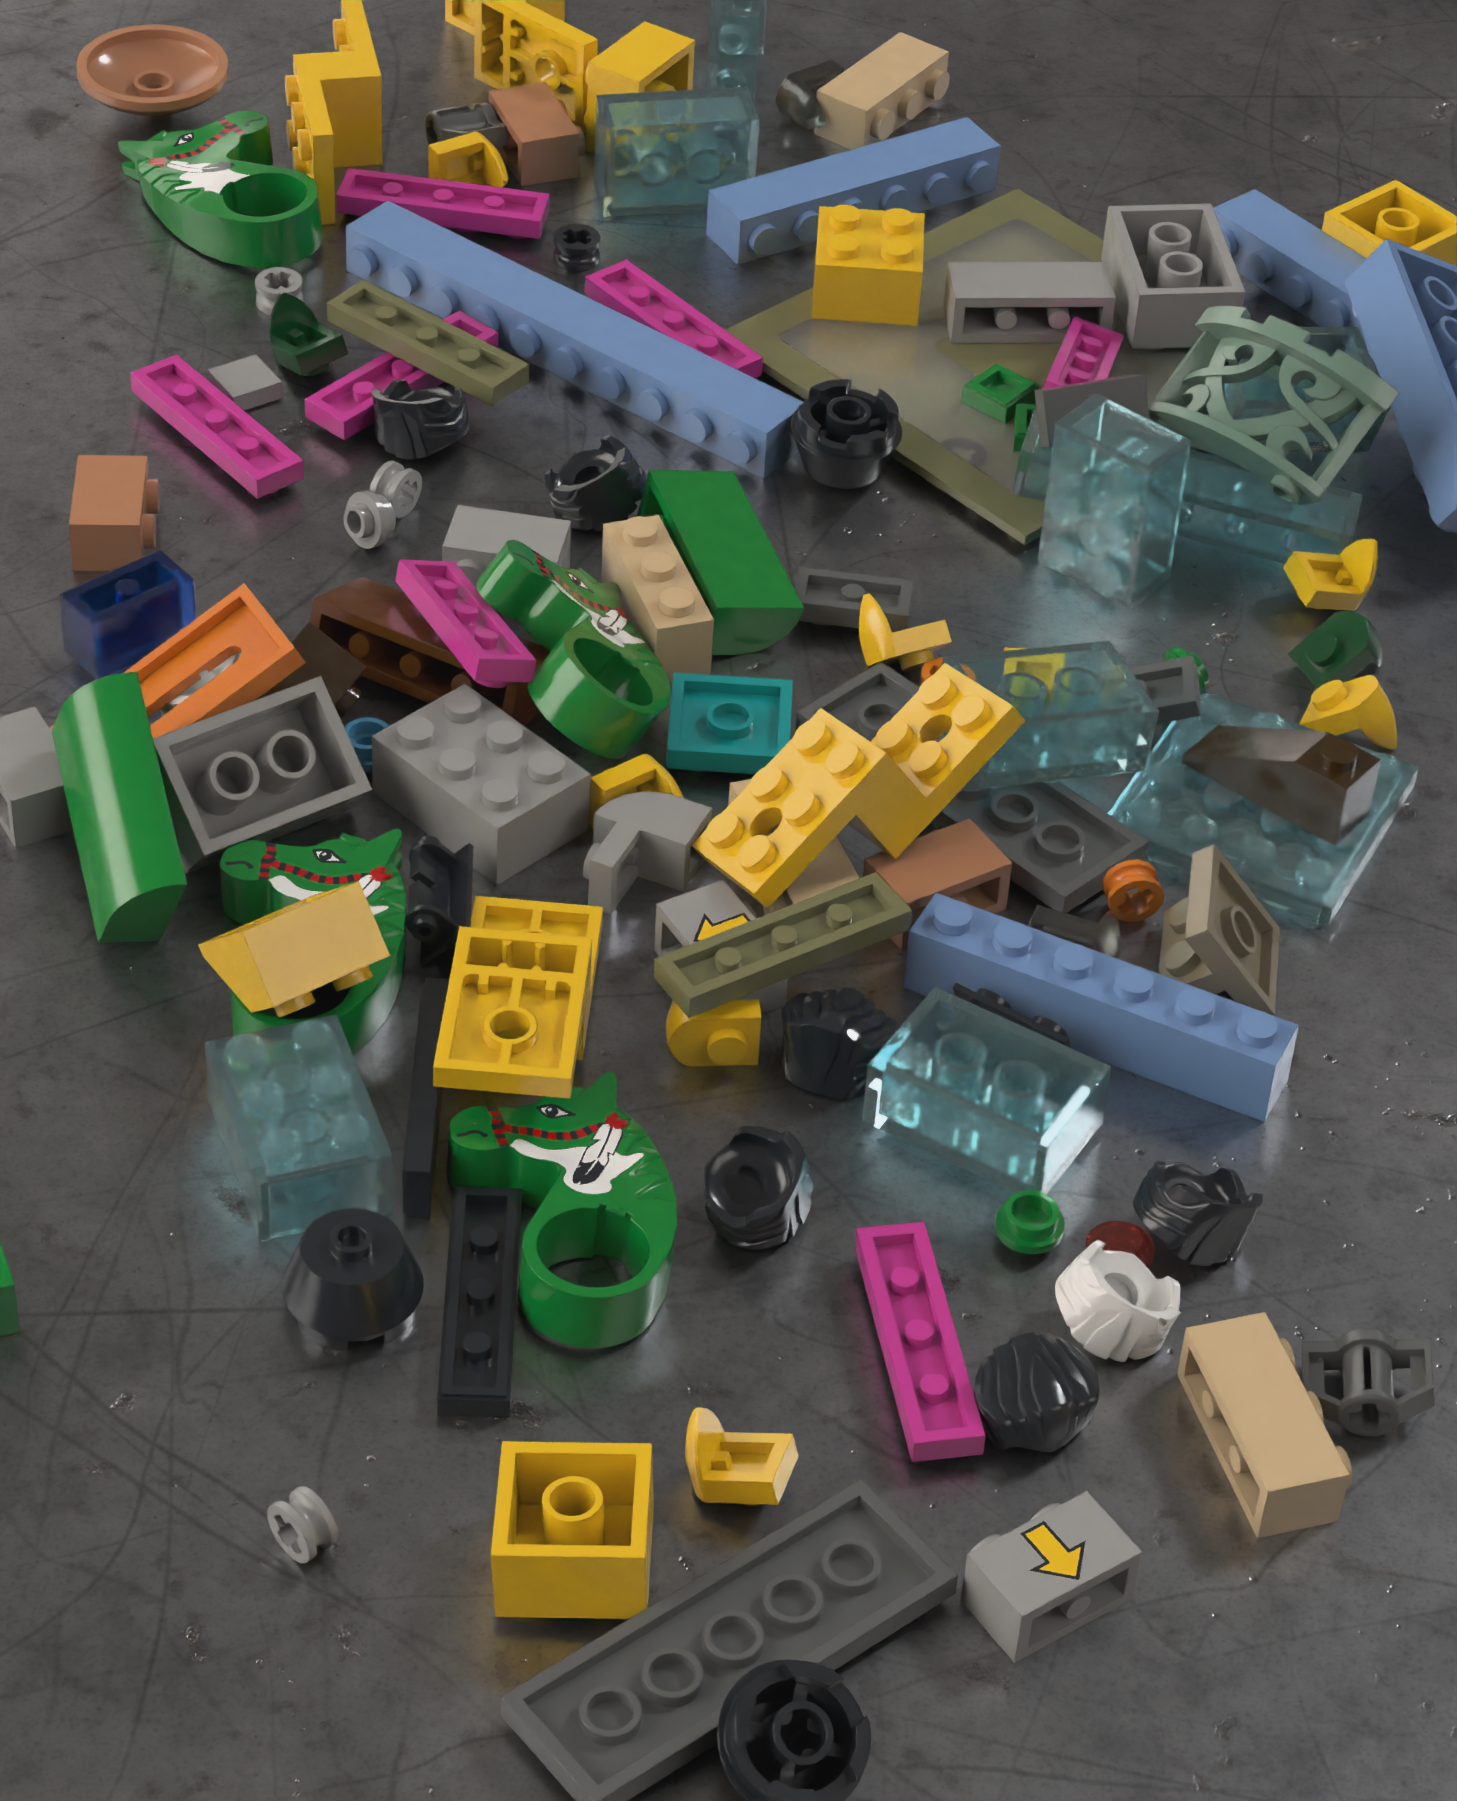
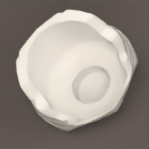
M1097 1239L1073 1260L1057 1278L1055 1284L1057 1303L1066 1325L1070 1327L1071 1335L1083 1344L1084 1349L1103 1359L1109 1357L1115 1361L1125 1362L1128 1357L1138 1360L1155 1354L1161 1349L1170 1327L1182 1313L1179 1311V1282L1169 1276L1163 1279H1156L1146 1265L1134 1254L1123 1251H1105L1103 1247L1106 1243Z

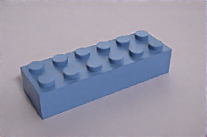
M1386 238L1344 283L1353 304L1352 312L1361 325L1368 343L1367 351L1376 364L1380 378L1399 392L1391 406L1398 422V432L1405 441L1413 461V472L1421 483L1429 503V514L1437 527L1449 533H1457V266Z

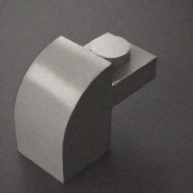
M660 792L631 793L617 797L600 807L594 814L593 845L587 853L583 866V877L589 880L588 906L603 907V912L612 914L637 877L684 892L705 861L691 845L706 830L710 823L712 808L675 795Z

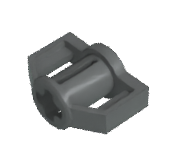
M490 102L433 110L428 112L426 116L425 132L428 145L476 131L483 134L495 148L508 146L507 126L497 119L495 110Z
M1362 1328L1342 1335L1337 1341L1301 1342L1302 1380L1306 1391H1312L1316 1394L1325 1419L1341 1425L1348 1432L1369 1437L1383 1435L1394 1430L1401 1422L1434 1406L1431 1338L1394 1339L1391 1335L1381 1330ZM1410 1368L1412 1392L1396 1399L1394 1397L1393 1371L1395 1369ZM1339 1370L1342 1373V1400L1325 1394L1324 1371ZM1364 1381H1371L1372 1390H1365ZM1371 1403L1373 1406V1420L1370 1422L1366 1420L1365 1404Z

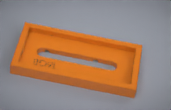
M245 583L123 672L138 673L149 718L201 679L199 674L204 670L211 672L234 654L241 653V656L235 663L151 724L150 728L153 738L255 701L306 663Z

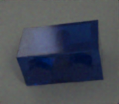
M161 550L59 594L64 651L96 680L136 664L196 619L194 578Z

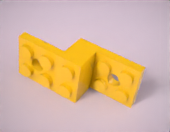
M341 0V19H333L335 50H339V52L293 54L294 75H285L287 106H291L292 118L291 120H286L289 151H292L294 170L308 175L317 185L322 225L335 224L334 168L383 165L382 76L362 0Z
M445 0V21L474 35L475 79L497 90L546 82L557 100L564 102L568 117L574 126L578 125L583 133L586 132L584 116L587 110L588 85L585 82V73L588 62L598 56V39L564 22L565 0Z
M946 663L934 675L922 683L919 691L890 721L879 729L871 742L820 708L809 721L802 724L796 730L793 738L780 752L752 777L748 786L731 804L710 821L706 830L691 846L713 867L766 908H769L846 825H849L890 856L897 859L1020 728L1025 719L1013 705ZM949 731V733L941 741L936 742V740L942 734ZM780 824L772 834L766 837V835L772 828Z
M475 896L471 927L459 926L433 1065L434 1087L571 1098L576 1060H583L602 932L603 907Z

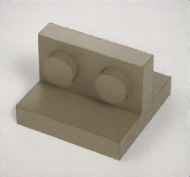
M1215 844L1192 853L1189 896L1178 901L1174 906L1164 909L1158 974L1213 994L1226 990L1235 1002L1270 1015H1275L1280 927Z

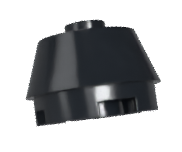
M834 379L818 383L810 388L809 398L799 405L792 416L791 428L803 467L813 479L835 488H859L872 483L879 477L898 447L902 438V426L898 420L899 409L893 398L882 389H879L877 396H874L865 391L851 389L852 380Z
M361 1208L335 1210L313 1221L303 1233L282 1279L283 1299L289 1311L298 1320L300 1332L312 1342L337 1351H348L347 1342L368 1341L384 1335V1344H387L399 1337L411 1324L424 1289V1278L420 1265L398 1227L384 1215Z
M789 1659L775 1660L750 1670L731 1688L720 1711L717 1741L724 1773L731 1785L748 1801H845L852 1794L863 1775L869 1758L871 1727L868 1717L863 1716L857 1701L849 1689L842 1683L844 1679L838 1673L814 1662Z

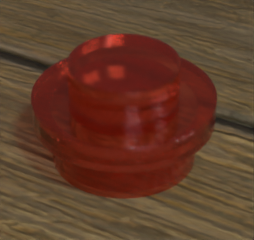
M1108 1221L1095 1226L1087 1235L1085 1249L1098 1239L1106 1243L1103 1247L1105 1251L1132 1253L1148 1269L1152 1265L1155 1252L1153 1240L1146 1231L1137 1225L1124 1221Z

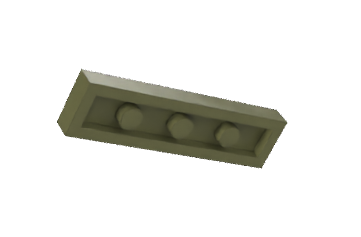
M362 280L327 302V321L454 387L462 388L464 392L491 406L496 405L529 383L528 363L365 280Z
M874 872L655 958L654 979L685 1015L690 1018L908 931L911 926L912 910L878 873Z

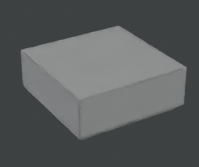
M256 354L207 370L208 381L243 410L283 398L282 381Z

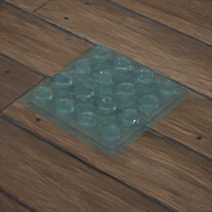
M1206 692L1200 695L1201 716L1176 720L1170 723L1108 814L1149 841L1147 860L1190 875L1192 853L1215 844L1260 902L1328 927L1413 789L1419 767L1395 759L1391 755L1378 753L1354 744L1356 747L1381 759L1369 816L1334 846L1182 764L1183 754L1217 725L1305 731L1316 730L1285 720L1276 714L1265 713L1234 702L1219 694Z

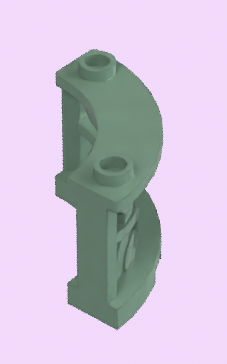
M1227 305L1207 308L1195 324L1203 333L1152 402L1148 401L1151 431L1145 433L1154 441L1165 446L1194 447L1232 461L1268 482L1270 491L1290 505H1305L1320 501L1326 493L1329 484L1381 412L1387 411L1399 392L1342 350L1337 349L1334 355L1330 357L1326 351L1307 344L1311 338L1310 332L1287 321L1270 315L1263 324L1249 318L1251 314L1243 307ZM1241 359H1250L1243 364H1239ZM1273 365L1280 366L1279 385L1285 400L1292 410L1265 417L1233 420L1227 407L1225 383L1244 382L1265 373ZM1304 379L1315 383L1310 389L1303 388L1307 399L1310 401L1308 404L1295 392L1296 385ZM1355 410L1357 415L1337 441L1327 425L1338 421ZM1310 431H1314L1331 449L1312 477L1286 460V456L1290 451L1299 450L1304 452L1309 461L1312 462V449L1304 434ZM1266 440V446L1259 443L1258 441Z

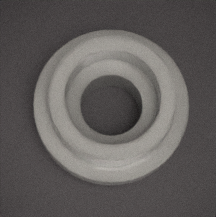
M361 491L354 493L349 498L344 512V526L349 536L352 537L357 545L364 549L375 548L393 535L396 525L395 512L390 501L385 496L374 494L371 491Z

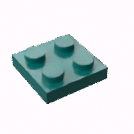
M673 672L666 768L695 772L714 771L755 775L790 741L793 680Z

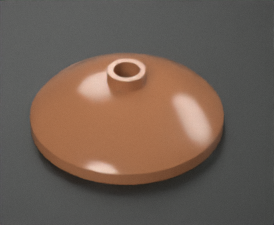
M137 25L105 33L89 42L79 53L76 62L78 82L91 97L114 110L147 117L172 115L205 103L224 86L229 74L228 57L220 44L200 32L171 25Z

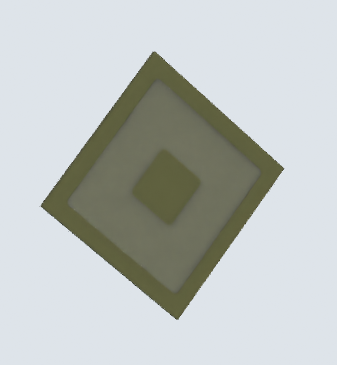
M1018 188L924 233L923 276L918 326L812 319V287L725 329L763 357V372L805 400L809 398V391L812 386L834 379L852 380L851 389L865 391L874 396H877L879 389L888 393L898 406V420L902 426L901 441L891 457L1024 545L1198 449L1188 446H1165L1154 441L1145 432L1070 444L1068 457L1013 452L1014 418L1004 424L961 402L963 386L996 363L1039 385V389H1043L1062 343H951L943 309L948 262H1102L1101 256L1104 241L1102 238ZM1115 302L1111 330L1123 334L1124 337L1107 379L1144 374L1148 401L1152 402L1192 347L1164 348L1159 351L1132 349ZM1241 359L1239 364H1243L1250 359ZM1273 365L1265 373L1244 382L1225 383L1227 407L1233 420L1255 418L1286 401L1279 385L1280 366ZM1308 379L1300 381L1295 387L1296 394L1302 392L1303 388L1307 389L1315 385V383Z

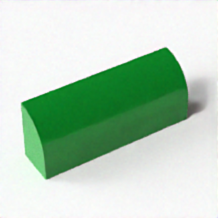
M649 470L637 516H660L714 619L712 655L749 654L763 650L785 637L799 621L804 611V606L734 471Z
M119 673L94 680L71 694L63 703L51 732L98 943L160 941L186 888L187 881L138 673Z

